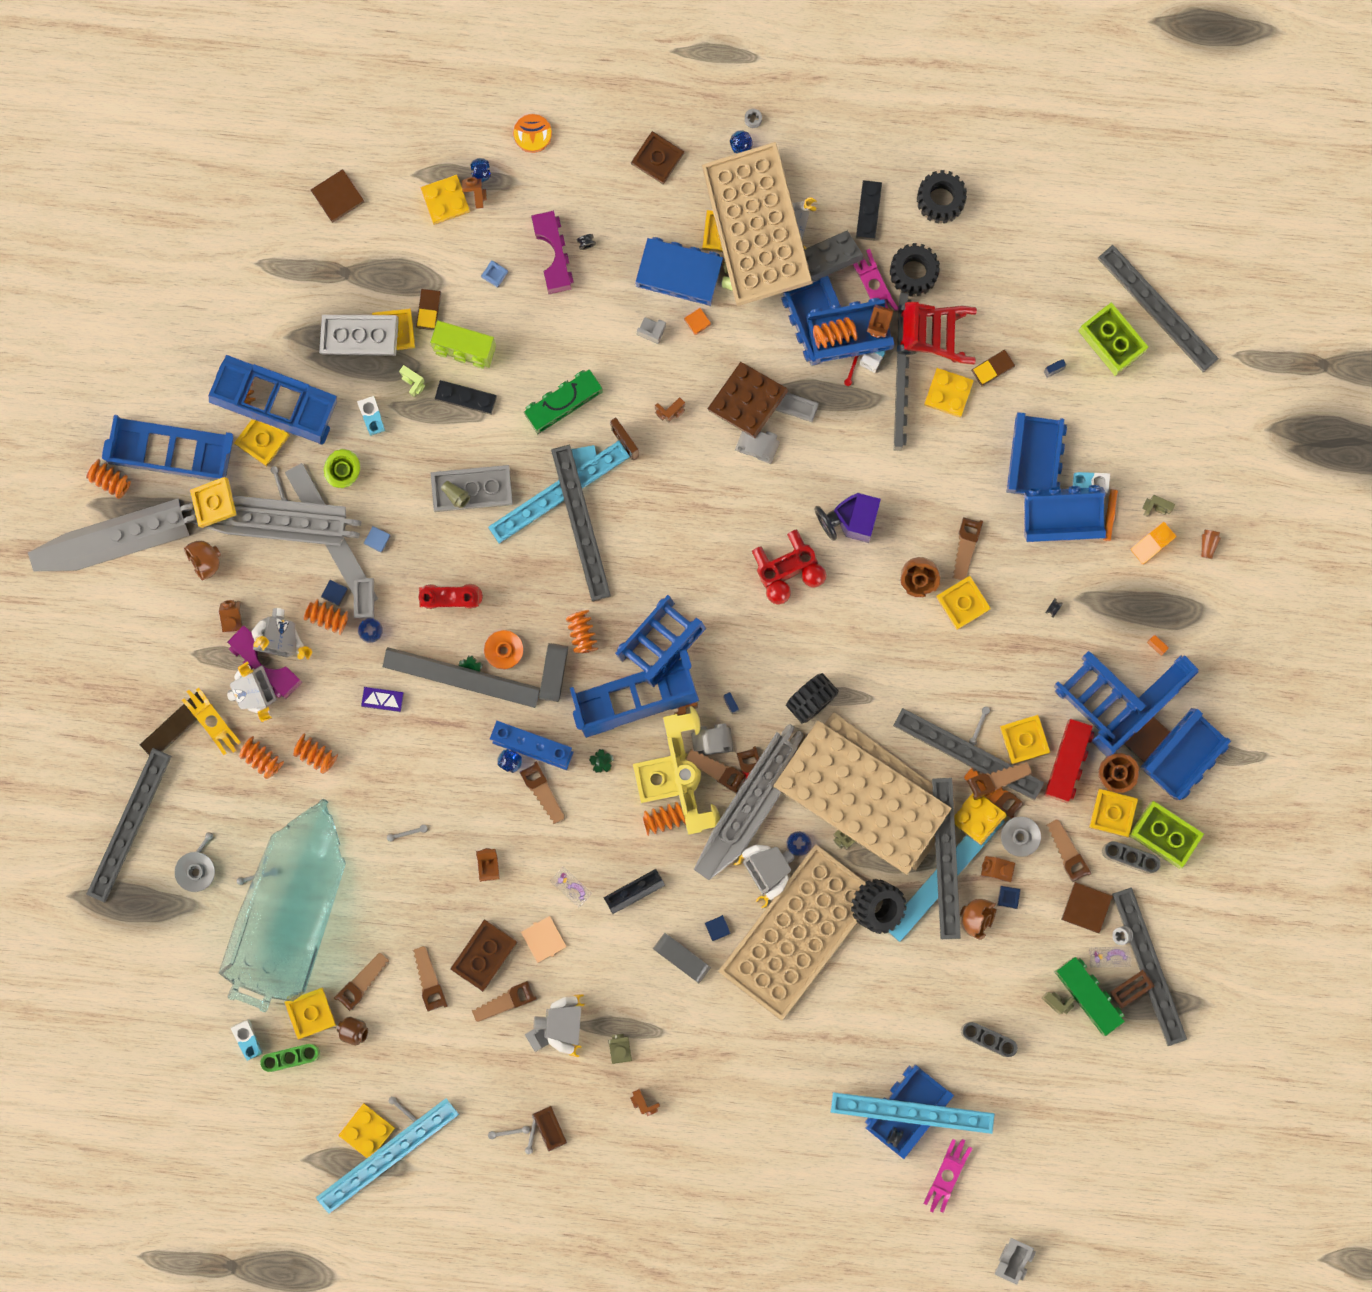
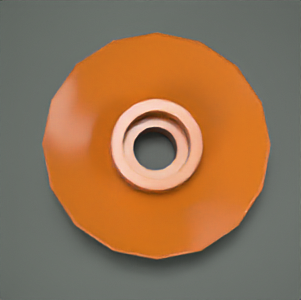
M501 630L494 632L485 642V658L490 665L497 669L505 670L512 668L522 658V641L511 631ZM506 647L508 652L502 654L500 652L501 648Z

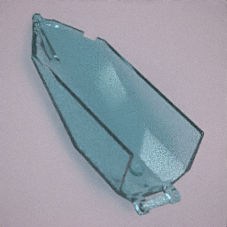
M325 799L320 800L315 806L310 807L270 837L236 918L219 970V974L232 983L228 994V999L239 1000L259 1008V1011L266 1013L271 998L294 1001L306 992L346 865L344 857H341L338 847L340 845L333 817L328 812V801ZM239 987L263 995V1001L238 992Z

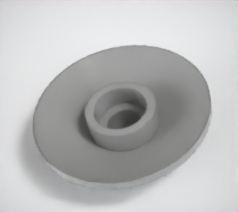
M1015 817L1010 819L1002 828L1001 842L1010 854L1024 857L1032 854L1039 847L1041 832L1033 820L1027 817ZM1021 833L1024 839L1022 841L1017 840V834Z
M190 852L183 855L175 866L177 883L183 889L190 892H199L206 889L212 883L215 876L212 860L200 852ZM194 869L199 870L198 876L193 875Z

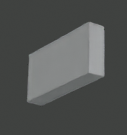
M787 393L776 408V411L813 422L819 403Z
M354 578V619L374 618V578Z

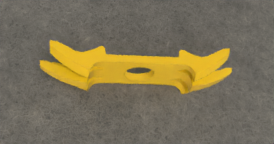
M198 687L196 691L203 699V704L190 690L186 691L197 708L194 709L185 698L181 701L204 727L223 755L227 754L219 741L220 738L233 753L236 752L226 734L229 733L238 745L241 743L240 740L224 722L201 689ZM210 715L217 718V724L214 727L207 726L205 722L206 718Z

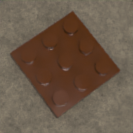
M740 362L707 409L722 420L756 438L788 393V389Z

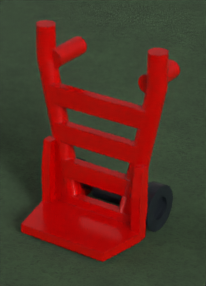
M906 302L898 306V313L903 317V340L897 346L898 354L913 355L916 354V351L926 352L950 359L954 363L975 364V357L966 356L964 352L955 353V321L965 317L967 314L976 315V307L953 306L935 308V306L919 304V302ZM941 315H947L946 350L940 348ZM931 316L932 345L926 343L927 317Z

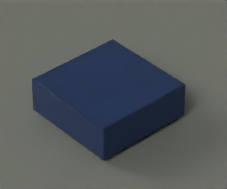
M1064 359L1045 368L1044 373L1047 378L1065 369L1066 363Z
M329 580L321 598L340 606L348 588Z
M731 693L725 694L723 699L731 714L739 712V708Z
M1000 886L997 906L1018 909L1021 889Z
M723 915L705 923L712 942L731 934Z

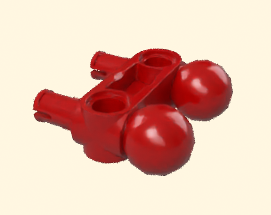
M797 529L787 534L794 548L788 554L769 561L762 546L752 550V554L759 566L757 573L766 588L767 599L773 604L780 605L788 601L791 590L784 581L802 573L801 577L805 585L812 588L821 586L826 580V570L818 564L813 549L810 545L804 544ZM806 554L811 559L808 562H803L800 560V557ZM772 571L775 576L772 579H767L764 576L765 573Z
M428 584L424 587H419V607H425L426 609H435L437 607H465L472 609L479 607L483 594L481 589L475 584H466L462 587H438Z

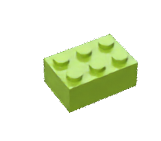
M1112 302L1081 325L1078 330L1114 376L1137 360L1149 348Z
M437 320L430 341L436 355L444 358L448 355L454 357V360L460 363L468 361L473 363V366L484 369V367L490 368L496 349L494 337Z
M1152 801L1134 826L1129 837L1180 869L1184 867L1204 833L1155 801Z

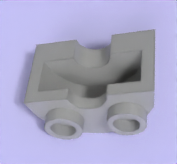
M742 431L735 451L751 455L758 460L771 464L779 441L777 440V435L767 431L766 434L759 432L757 437L753 438Z
M726 723L714 725L715 728L707 729L706 726H702L698 735L695 732L691 733L693 750L698 751L699 754L702 753L706 756L716 753L734 752L731 728L726 727Z
M1010 1238L1009 1243L1006 1244L999 1258L1000 1263L995 1270V1275L1017 1285L1019 1280L1023 1281L1027 1273V1269L1024 1267L1027 1261L1032 1262L1036 1251H1034V1248Z

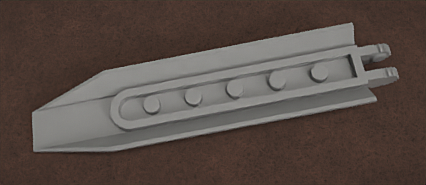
M232 495L237 515L205 527L228 535L341 546L344 537L359 538L360 533L355 531H345V526H361V521L346 519V507ZM195 509L191 511V515L195 514Z
M178 498L65 533L28 552L33 571H77L190 536L186 524L197 521L196 514L184 518L183 513L194 510V505L190 503L180 507Z
M787 725L781 735L776 732L712 831L694 868L696 872L707 880L712 879L744 852L782 793L773 786L797 752V746L803 737V733L798 731L791 738L790 742L788 741L794 730L793 725Z

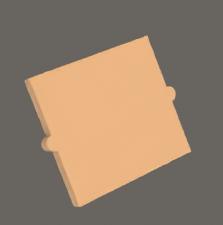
M550 916L538 923L534 922L533 926L521 932L537 963L549 956L554 957L555 953L567 947Z

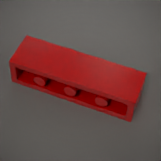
M1073 719L1067 721L1044 796L1064 803L1074 799L1077 790L1074 788L1076 780H1080L1083 771L1080 769L1082 761H1086L1089 752L1086 750L1087 743H1091L1094 736L1092 725Z

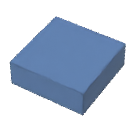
M491 260L481 278L498 288L507 275L508 270Z
M372 526L364 544L382 553L391 535Z

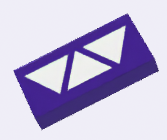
M364 687L361 707L401 712L404 692Z

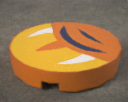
M528 114L517 121L514 126L513 135L515 143L523 151L537 153L544 150L551 142L552 130L549 122L544 117L537 114Z

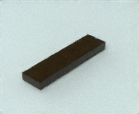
M196 692L194 695H195V696L201 701V703L203 704V703H204L203 699H202L201 696L198 694V692ZM189 698L187 701L194 707V709H196V705L194 704L192 699ZM183 704L150 734L140 746L148 755H150L152 748L163 752L197 718Z

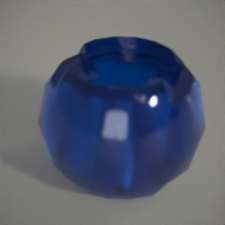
M744 130L736 131L729 140L732 150L737 154L751 150L753 146L750 134Z
M476 158L470 163L471 170L474 171L471 173L472 177L481 179L482 183L489 180L491 174L490 170H488L490 168L488 160Z
M367 618L359 624L358 635L363 641L373 643L381 638L383 627L378 620ZM368 626H372L375 631H372V635L365 632L368 630Z
M503 750L497 759L498 766L507 772H517L521 768L522 757L513 750Z
M803 831L791 833L786 841L788 851L795 856L807 854L812 845L809 835ZM798 838H801V842L805 843L800 849H797V845H793V842H796Z

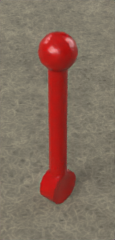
M859 356L854 357L848 378L844 380L845 386L852 384L851 378Z

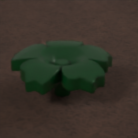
M468 655L467 660H460L458 665L479 672L483 667L481 662H476V658L473 655Z
M599 749L595 753L596 756H590L589 761L591 765H595L593 771L601 773L604 770L607 773L611 770L612 765L610 762L614 760L613 755L605 754L603 749Z

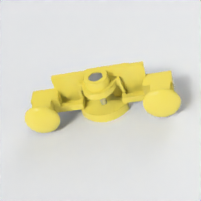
M690 706L691 713L680 716L674 714L663 717L671 756L633 764L641 803L679 795L688 835L713 828L721 819L718 809L713 804H711L712 811L698 814L694 791L699 785L701 770L694 763L685 760L687 753H685L681 734L682 731L692 729L695 730L696 735L699 734L700 719L697 711L692 706ZM657 773L662 776L661 784L654 785L651 782L653 774Z

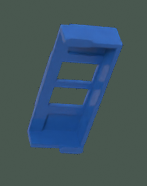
M226 355L221 363L208 395L209 403L311 440L320 445H323L330 431L328 423L337 403L336 395ZM254 377L274 384L264 410L244 403ZM281 386L300 393L290 420L270 413Z
M114 415L110 438L104 442L102 459L109 465L215 481L227 476L233 434L226 432V435L128 420ZM149 433L170 436L165 466L144 463ZM176 438L197 441L192 470L171 467Z
M686 650L679 652L681 659L658 682L662 700L641 706L635 686L646 682L644 678L645 671L576 693L574 687H571L570 691L576 709L573 711V717L577 729L582 730L587 738L627 723L699 701L690 672L692 665L688 652ZM630 687L636 708L615 715L609 693Z
M1180 655L1174 661V664L1139 697L1146 705L1145 709L1140 714L1132 712L1112 732L1116 736L1112 742L1098 734L1092 740V743L1106 757L1113 755L1134 735L1133 732L1137 733L1198 673L1199 669L1185 655L1183 657Z

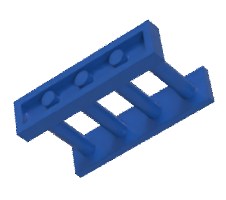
M669 595L657 603L652 613L626 642L619 645L615 653L621 662L628 657L646 672L644 678L653 688L681 658L679 652L682 650L687 651L706 630L703 622L697 617L693 621H689L672 608L675 603ZM666 613L685 627L684 632L680 636H676L659 622ZM653 628L672 642L667 651H663L646 637ZM640 642L659 657V660L654 665L650 666L633 652Z
M1088 651L1082 657L1084 661L1082 663L1083 666L1064 685L1059 681L1054 685L1055 693L1062 699L1066 698L1099 730L1098 734L1112 742L1116 737L1112 732L1132 712L1140 714L1146 705ZM1093 670L1098 675L1097 680L1076 699L1069 690L1088 671ZM1108 684L1112 688V693L1091 713L1083 704L1102 685ZM1122 698L1127 703L1126 708L1105 727L1098 718L1117 699Z
M497 720L490 736V740L493 741L492 744L566 771L574 751H571L572 747Z

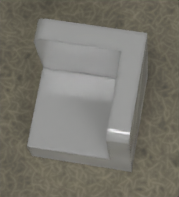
M645 317L640 328L638 327L636 331L637 336L659 344L666 328V322L662 320L655 322Z
M533 1029L525 1034L535 1052L549 1044L548 1038L544 1037L545 1029Z

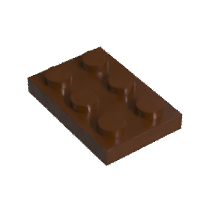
M484 919L450 970L484 992L518 942Z

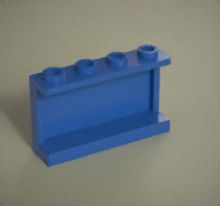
M658 237L647 238L635 281L636 287L711 306L723 257H720V254L716 252H709V254L701 252V249L696 247L685 248L677 242L666 243Z
M828 275L813 282V284L783 292L784 297L781 298L784 308H788L791 315H788L791 325L796 326L798 333H795L798 343L804 346V358L806 362L810 361L811 366L819 363L815 362L807 314L811 313L810 311L821 308L824 311L829 310L831 306L840 305Z
M873 298L868 300L867 303L862 304L860 301H856L845 307L835 305L831 306L829 310L824 311L821 308L811 310V313L807 314V321L815 362L821 363L893 349L894 341L893 337H891L890 328H888L886 337L881 338L873 337L867 332L874 306L885 307V299ZM845 317L853 320L857 332L856 341L850 336V342L848 343L845 338H842L841 345L835 340V346L832 347L830 342H827V348L820 344L818 349L813 334L815 325L821 328L822 323L828 325L830 321H833L836 324V320L841 319L843 321Z
M1017 412L1006 493L1024 495V491H1029L1030 488L1049 490L1050 487H1060V482H1057L1058 474L1061 475L1063 463L1059 461L1060 455L1064 454L1065 444L1062 443V436H1066L1067 424H1064L1063 418H1060V420L1025 416V413Z
M1090 485L1088 488L1070 486L1069 489L1050 487L1049 490L1030 488L1029 491H1024V537L1026 542L1106 538V530L1104 528V497L1106 492L1104 488L1099 485Z
M1191 708L1140 767L1175 800L1185 799L1190 794V788L1203 779V773L1215 765V759L1228 750V744L1231 742L1229 738H1225L1202 716L1203 713L1196 708Z
M914 1064L913 1067L909 1065L903 1072V1080L900 1083L896 1081L890 1089L892 1094L888 1099L946 1107L954 1095ZM867 1118L865 1121L867 1124L865 1129L902 1159L906 1158L930 1127L928 1125ZM892 1127H896L897 1131H903L902 1138L897 1147H894L892 1143H886Z

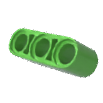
M314 1044L301 1045L266 1054L261 1058L260 1065L266 1072H275L314 1062L319 1058L320 1050ZM309 1047L315 1051L312 1059H308L305 1055V1051ZM289 1052L295 1055V1061L292 1064L287 1063L285 1059ZM269 1057L275 1059L276 1064L272 1069L266 1066V1060Z

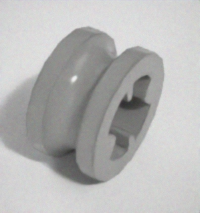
M757 109L748 110L745 114V124L750 128L760 126L762 122L761 112ZM753 114L756 115V119L759 118L758 120H755L754 123L750 122V119H748V117H752Z
M1127 926L1116 928L1113 931V940L1118 945H1125L1133 939V932ZM1121 932H1124V933H1125V935H1124V937H1126L1125 939H1122V938H1121V936H1122V934H1120Z

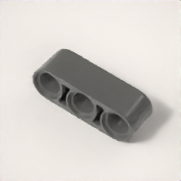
M548 643L539 699L559 702L568 646Z
M1116 841L1108 842L1102 848V854L1106 859L1143 873H1154L1159 870L1161 865L1160 859L1157 856ZM1110 845L1115 846L1117 849L1115 856L1109 855L1107 851ZM1129 852L1134 853L1136 856L1134 863L1128 862L1126 858ZM1147 859L1154 861L1155 867L1153 870H1149L1146 867Z
M666 933L662 935L653 947V950L697 983L702 981L711 968Z
M974 1022L965 1023L961 1027L963 1038L1003 1057H1012L1017 1053V1044L1012 1039ZM969 1025L976 1029L973 1037L966 1035L965 1030ZM987 1034H991L994 1037V1043L990 1046L984 1042V1037ZM1006 1042H1009L1013 1047L1012 1052L1009 1054L1004 1053L1002 1049Z

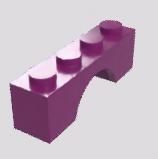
M554 210L531 215L536 239L547 242L555 251L553 263L544 270L548 295L571 290V283H574L572 272H568L566 267L570 263L568 254L563 253L562 246L566 245L563 234L559 235L558 228L561 227L559 216H555Z
M243 625L227 643L231 646L229 650L236 657L241 655L245 659L242 662L243 664L248 661V665L252 670L263 665L259 661L258 651L253 650L255 641L252 633ZM263 666L268 680L273 687L274 694L278 698L283 696L287 699L302 683L286 666L280 669H269Z

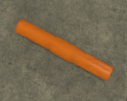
M1114 489L1110 490L1106 512V538H1103L1105 541H1111L1118 495V490Z

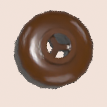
M346 1017L343 1021L339 1022L337 1033H339V1039L342 1042L357 1046L366 1040L368 1028L363 1020Z

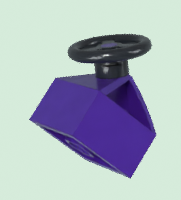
M856 493L842 501L827 515L820 506H815L814 511L822 528L832 541L837 539L834 527L840 525L845 537L869 543L881 499Z

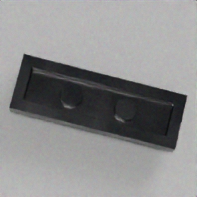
M866 180L862 182L856 239L875 241L882 182Z
M442 380L439 381L435 400L489 415H492L497 395Z
M654 869L603 898L611 913L614 914L664 887L665 884L657 869Z

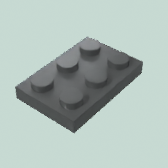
M848 230L810 246L806 250L804 249L812 282L864 259L862 252Z

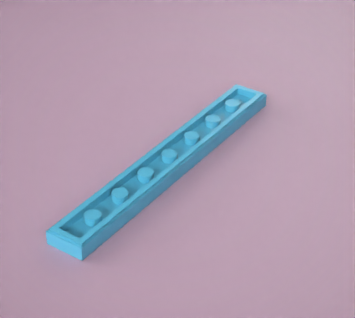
M617 441L576 468L582 489L630 458L620 441ZM597 460L598 465L588 466ZM559 480L488 527L499 544L564 501Z
M1002 820L982 845L966 835L956 846L957 876L1005 821ZM937 869L907 902V908L904 911L905 916L901 918L900 925H896V929L893 931L889 929V933L899 942L938 899Z
M835 1092L832 1095L830 1113L989 1134L993 1133L995 1113Z
M445 1098L316 1197L317 1201L330 1214L459 1115L457 1110Z

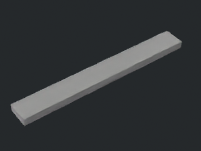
M302 463L285 472L301 502L325 505ZM345 538L341 546L325 544L354 595V578H366ZM374 592V601H376L378 597Z

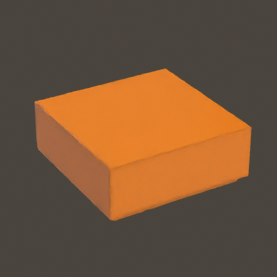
M698 308L684 318V321L694 335L711 325V322L701 308Z
M1153 635L1147 641L1161 656L1169 649L1156 635Z

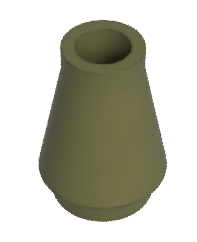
M446 481L441 487V490L455 507L461 509L470 500L467 491L452 484L450 481Z

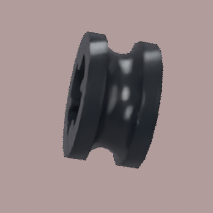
M593 234L583 235L577 239V243H580V250L589 249L596 245V242L592 240L594 238Z
M1054 598L1045 613H1050L1051 617L1054 618L1063 603H1058L1057 599Z
M892 1127L886 1143H892L894 1147H897L902 1138L903 1131H897L896 1127Z

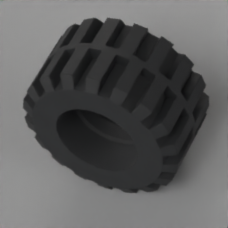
M940 170V173L934 171L931 176L928 174L925 180H922L917 193L918 209L922 210L921 214L928 216L927 220L931 221L934 219L935 223L938 224L939 221H943L944 224L948 220H955V217L961 214L967 199V189L964 188L965 183L963 180L959 181L960 177L958 175L954 177L952 176L953 172L949 171L946 174L945 170ZM939 188L946 189L951 193L953 201L948 205H938L932 200L931 192Z
M912 243V246H909V244L904 245V248H900L897 254L893 256L891 262V282L895 283L894 287L897 290L901 289V293H909L908 296L913 297V294L921 296L923 292L924 294L929 292V289L934 287L940 272V262L937 260L936 253L932 254V249L930 247L928 249L924 248V244H921V246H917V243ZM910 261L920 262L925 267L926 274L919 279L910 278L905 274L903 266Z
M820 673L794 693L787 701L786 707L803 724L815 717L833 701L839 690L824 673Z
M873 879L872 881H866V885H861L859 887L860 890L854 893L856 895L855 899L852 898L851 903H853L851 911L854 912L852 914L853 918L856 919L858 924L877 934L882 932L884 934L889 933V929L891 931L896 929L895 926L900 925L901 918L905 916L904 911L907 906L904 903H906V898L903 897L902 891L884 880ZM883 899L880 910L875 913L877 904Z

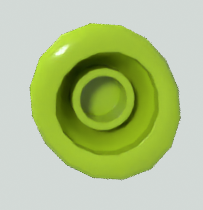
M340 449L334 451L325 461L324 477L333 487H349L356 481L360 473L358 457L350 450Z

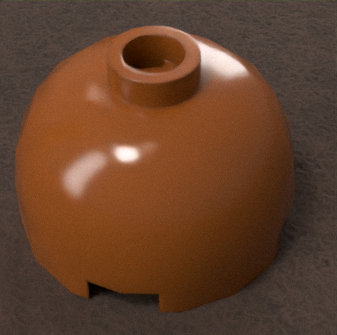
M194 541L184 547L188 561L192 562L195 573L202 581L212 577L217 572L220 564L218 557L221 554L216 546L212 547L205 541Z
M925 557L910 559L901 570V585L907 594L914 597H926V594L931 593L933 590L935 592L940 585V573L936 564Z
M1114 753L1107 756L1099 766V779L1102 785L1112 792L1125 793L1131 790L1138 782L1139 767L1136 761L1129 755Z
M974 899L967 906L964 905L960 912V917H962L961 923L968 935L978 940L985 938V929L988 926L991 928L995 919L997 909L993 907H995L996 903L986 899Z

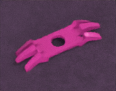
M868 249L866 252L870 266H868L865 259L860 261L863 270L860 269L858 263H854L853 266L869 298L887 299L893 310L897 311L898 307L893 301L890 292H888L872 253ZM870 280H878L880 287L877 290L870 289L868 285Z
M952 1139L934 1182L927 1193L923 1203L925 1205L928 1204L933 1192H936L930 1208L932 1213L942 1195L945 1197L940 1212L944 1213L954 1185L973 1149L968 1147L961 1160H959L966 1141L964 1139L961 1140L953 1156H951L950 1154L956 1142L955 1139ZM944 1170H951L953 1172V1179L946 1182L942 1179V1172Z

